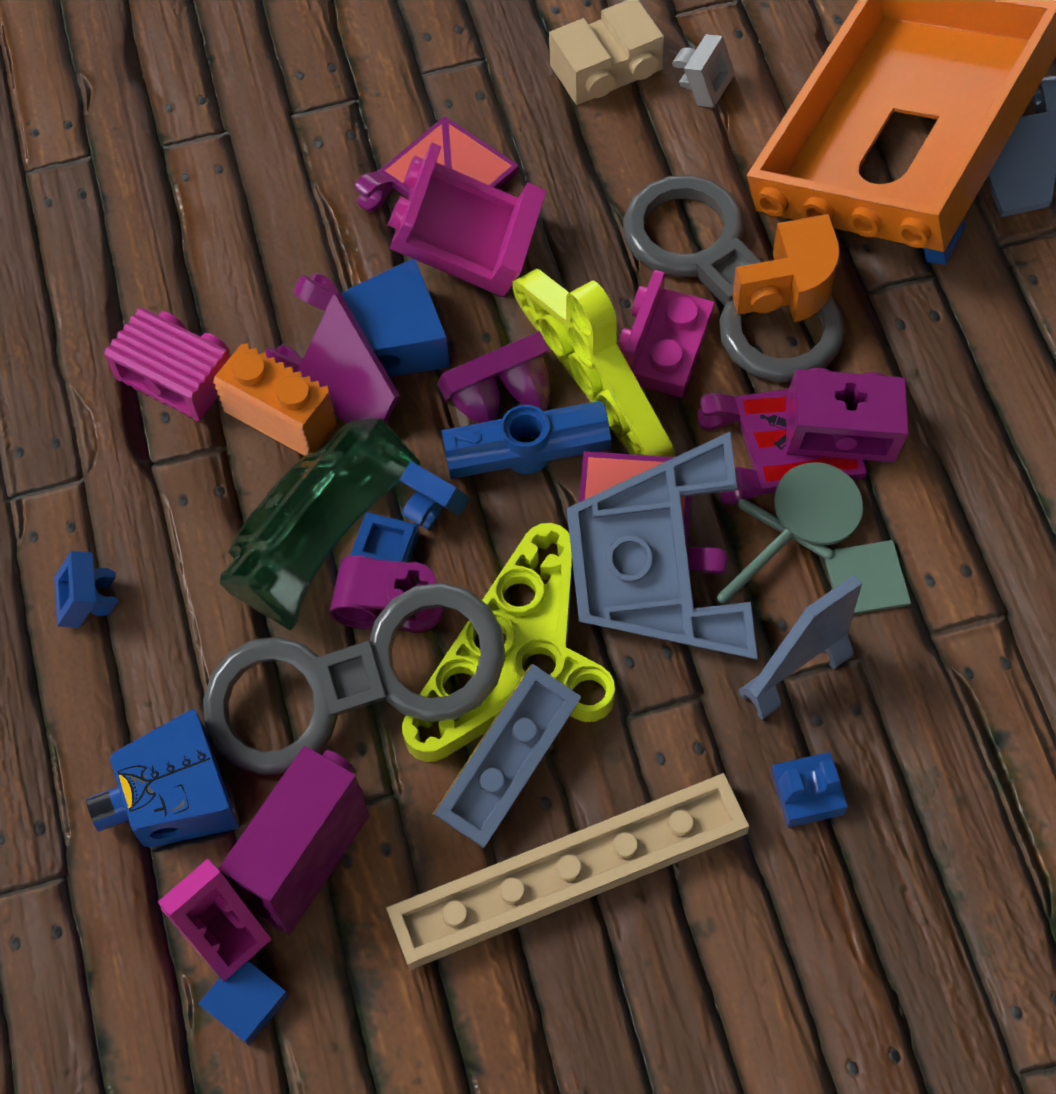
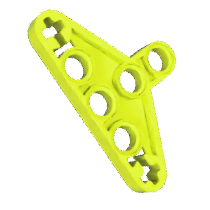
M534 269L512 281L514 295L526 317L535 329L541 332L544 341L589 401L596 402L602 400L603 405H605L609 427L628 453L633 455L676 457L669 437L617 345L616 313L604 289L593 280L569 293L539 269Z
M541 523L532 527L526 533L482 599L483 602L490 606L507 639L504 644L505 661L498 684L481 706L461 716L457 721H439L438 725L442 737L437 739L430 736L425 743L420 742L421 739L417 728L419 726L429 728L434 722H426L405 716L402 723V734L409 753L416 759L425 762L441 760L486 733L524 675L525 671L522 668L524 662L534 654H544L552 658L556 666L550 676L572 691L578 683L585 680L596 681L605 689L606 694L604 698L595 705H584L578 702L570 714L571 717L584 722H596L605 718L612 710L615 702V684L610 672L601 665L567 648L573 562L570 535L562 526L553 523ZM551 543L556 544L558 556L549 554L540 566V577L534 571L539 562L538 547L547 549ZM542 579L549 581L547 582V584H544ZM525 584L534 590L535 597L529 604L516 607L505 601L504 593L512 585ZM470 620L419 695L428 698L449 696L444 690V685L450 676L457 673H465L472 677L476 673L481 651L474 643L477 632Z

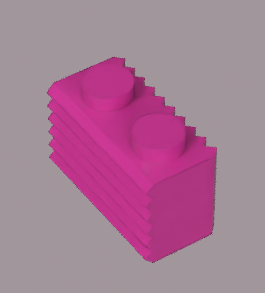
M142 307L137 308L136 314L131 316L129 323L124 325L123 331L118 332L117 338L112 339L111 346L106 347L104 352L113 376L119 382L123 381L127 386H132L135 390H140L144 395L148 394L152 399H157L162 404L165 403L170 408L183 412L187 417H192L195 421L201 420L219 396L217 395L218 390L215 389L216 384L213 383L214 377L230 358L228 347L218 337L210 333H204L200 337L186 330L185 325L171 313L162 311L159 315H156Z

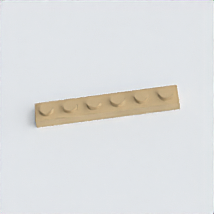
M722 773L389 906L386 909L408 968L412 970L748 834L749 824L725 774Z

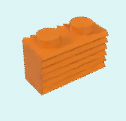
M248 343L241 344L214 377L213 383L216 384L215 389L218 390L217 395L220 396L219 400L222 401L221 406L224 407L223 411L307 458H312L337 426L328 385L320 387L319 381L311 382L310 376L302 377L301 371L293 372L292 366L285 368L283 362L276 363L274 357L267 358L266 352L259 354L257 348L250 349Z

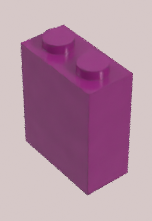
M305 745L218 868L251 913L287 935L291 934L369 817L362 795L363 790L359 786L356 775H354L356 772L355 767L335 752L326 750L323 755H320Z

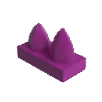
M538 331L442 373L437 384L446 403L453 400L458 409L476 423L496 420L500 406V393L496 382L499 379L502 380L510 394L520 404L532 405L540 408L542 411H547L550 398V380L543 358L549 349L541 332Z

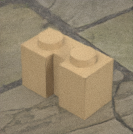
M626 0L601 10V19L588 24L582 18L550 31V66L575 104L579 105L593 98L603 97L610 91L636 80L646 79L653 73L662 70L664 36L639 0Z

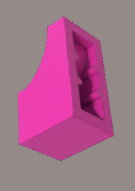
M208 858L158 901L162 907L161 910L223 982L272 940L223 874Z

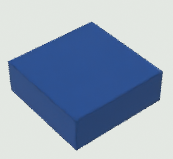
M366 512L350 556H365L376 560L410 563L420 536L419 525Z
M247 961L225 982L219 978L198 1004L204 1011L249 1046L287 1000L289 995L283 988Z

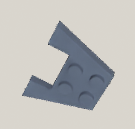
M731 432L567 508L579 622L758 660L751 602L693 608L681 497L737 490Z

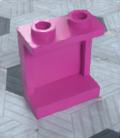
M432 142L424 158L422 159L414 155L409 165L403 185L411 189L407 199L399 197L391 214L388 226L395 228L396 232L389 249L504 297L513 285L512 281L516 280L521 273L547 190L528 182L518 198L437 163L436 161L442 146Z

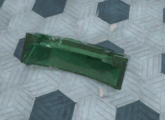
M382 418L350 421L336 431L334 437L324 448L316 453L309 452L274 485L263 501L250 514L228 551L234 560L221 573L220 585L234 597L291 631L298 622L300 608L310 583L334 546L374 503L401 482L400 478L410 461L418 466L421 462Z

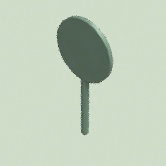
M805 463L789 470L780 480L774 496L776 515L785 530L718 594V601L722 604L728 602L793 537L813 545H831L849 537L858 526L863 513L862 496L855 482L842 470L825 463Z

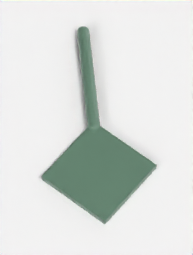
M744 498L738 501V507L781 533L785 530L779 519ZM795 537L792 538V540L824 558L832 590L853 575L861 581L862 586L853 615L911 605L893 540L831 550L825 545H813Z

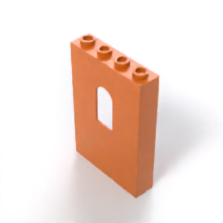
M858 0L746 175L756 211L773 217L780 216L794 220L829 214L835 229L857 233L864 237H876L904 243L914 248L922 247L945 252L1056 57V0ZM893 112L937 119L909 169L901 178L886 184H874L867 182L859 174L860 167Z

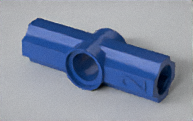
M602 400L542 411L540 408L532 405H519L511 408L504 415L503 419L441 430L450 479L511 468L513 471L521 474H533L541 471L548 465L550 460L582 455L583 451L598 452L611 449L609 421ZM522 437H533L536 439L529 443L516 441Z

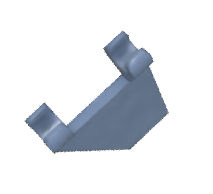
M1056 76L1043 78L1039 85L1040 90H1037L1032 97L1033 104L1039 114L1020 118L986 178L1000 217L1046 208L1051 204L1056 175Z
M855 575L809 605L759 676L739 689V694L744 700L750 698L758 711L756 715L761 720L781 707V701L775 685L824 650L830 658L829 665L833 669L853 656L848 632L862 586L861 581Z

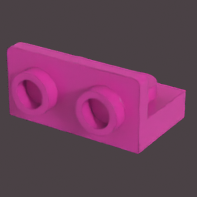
M654 270L648 287L639 286L632 308V316L636 317L632 330L628 328L622 330L618 347L640 387L683 398L714 313V301L664 289L665 272Z

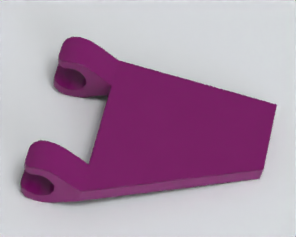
M319 273L313 274L310 278L302 275L297 281L294 294L302 301L324 310L325 313L303 359L294 349L287 345H281L277 350L267 348L265 350L267 358L274 357L276 363L283 362L285 368L292 366L293 372L301 371L302 377L310 376L311 382L319 381L320 387L328 385L335 415L372 442L376 441L383 431L400 395L333 282Z

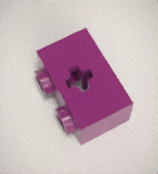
M824 368L795 370L785 398L786 454L882 462L896 461L908 436L905 378L885 376L876 372L864 374L831 372Z

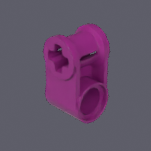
M365 556L345 557L340 561L330 616L334 621L348 627L357 629L373 628L375 620L393 598L415 586L435 584L437 579L430 568L417 562L406 563L376 560ZM415 576L419 578L421 584L416 583ZM443 607L423 609L415 614V619L409 617L399 630L419 633L434 628L442 618L444 613Z

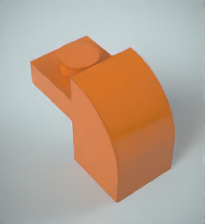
M829 214L777 223L773 249L774 260L735 268L732 299L737 315L751 312L768 313L779 307L789 305L795 323L813 316L825 306L832 293L839 258V244Z

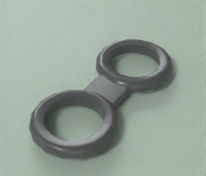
M692 175L668 176L650 183L631 199L623 218L624 239L631 252L638 261L652 271L665 272V275L676 278L698 277L723 303L724 309L719 319L721 342L735 364L755 377L773 382H790L796 369H825L838 356L845 337L842 311L831 295L825 306L816 313L822 323L823 335L821 341L811 351L797 357L776 358L762 354L751 346L745 338L741 327L744 314L737 315L732 299L735 268L761 263V261L741 242L745 233L743 213L731 193L711 180ZM689 198L703 202L715 210L723 223L722 234L710 248L697 253L676 254L665 251L653 243L644 230L645 220L656 206L671 199Z
M446 583L415 586L389 602L375 620L369 641L320 657L305 644L282 637L254 639L229 652L212 672L203 698L205 728L216 750L235 767L261 776L285 774L304 745L319 754L332 737L338 715L386 700L403 715L426 722L454 720L481 706L497 686L505 661L503 630L490 606L470 590ZM445 607L459 611L471 621L479 636L481 656L476 673L463 688L449 696L428 698L413 693L402 684L393 666L392 648L398 630L409 617L423 609ZM282 661L292 664L305 675L313 691L314 711L309 727L298 741L282 750L263 752L249 747L237 736L230 722L228 703L235 683L245 671L262 662Z

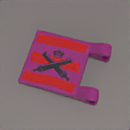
M789 389L741 396L711 393L704 395L700 400L701 409L697 412V419L701 429L705 431L716 430L739 421L752 469L735 467L737 490L718 492L721 501L726 505L737 504L742 498L748 500L760 494L775 492L780 480L789 470L805 463L817 462L832 465L845 472L852 480L864 479L867 475L864 461L861 459L786 454L785 398Z

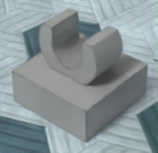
M706 34L696 50L682 48L672 62L673 67L684 68L685 73L680 79L679 84L681 87L692 90L697 106L715 107L735 75L724 38L719 35Z

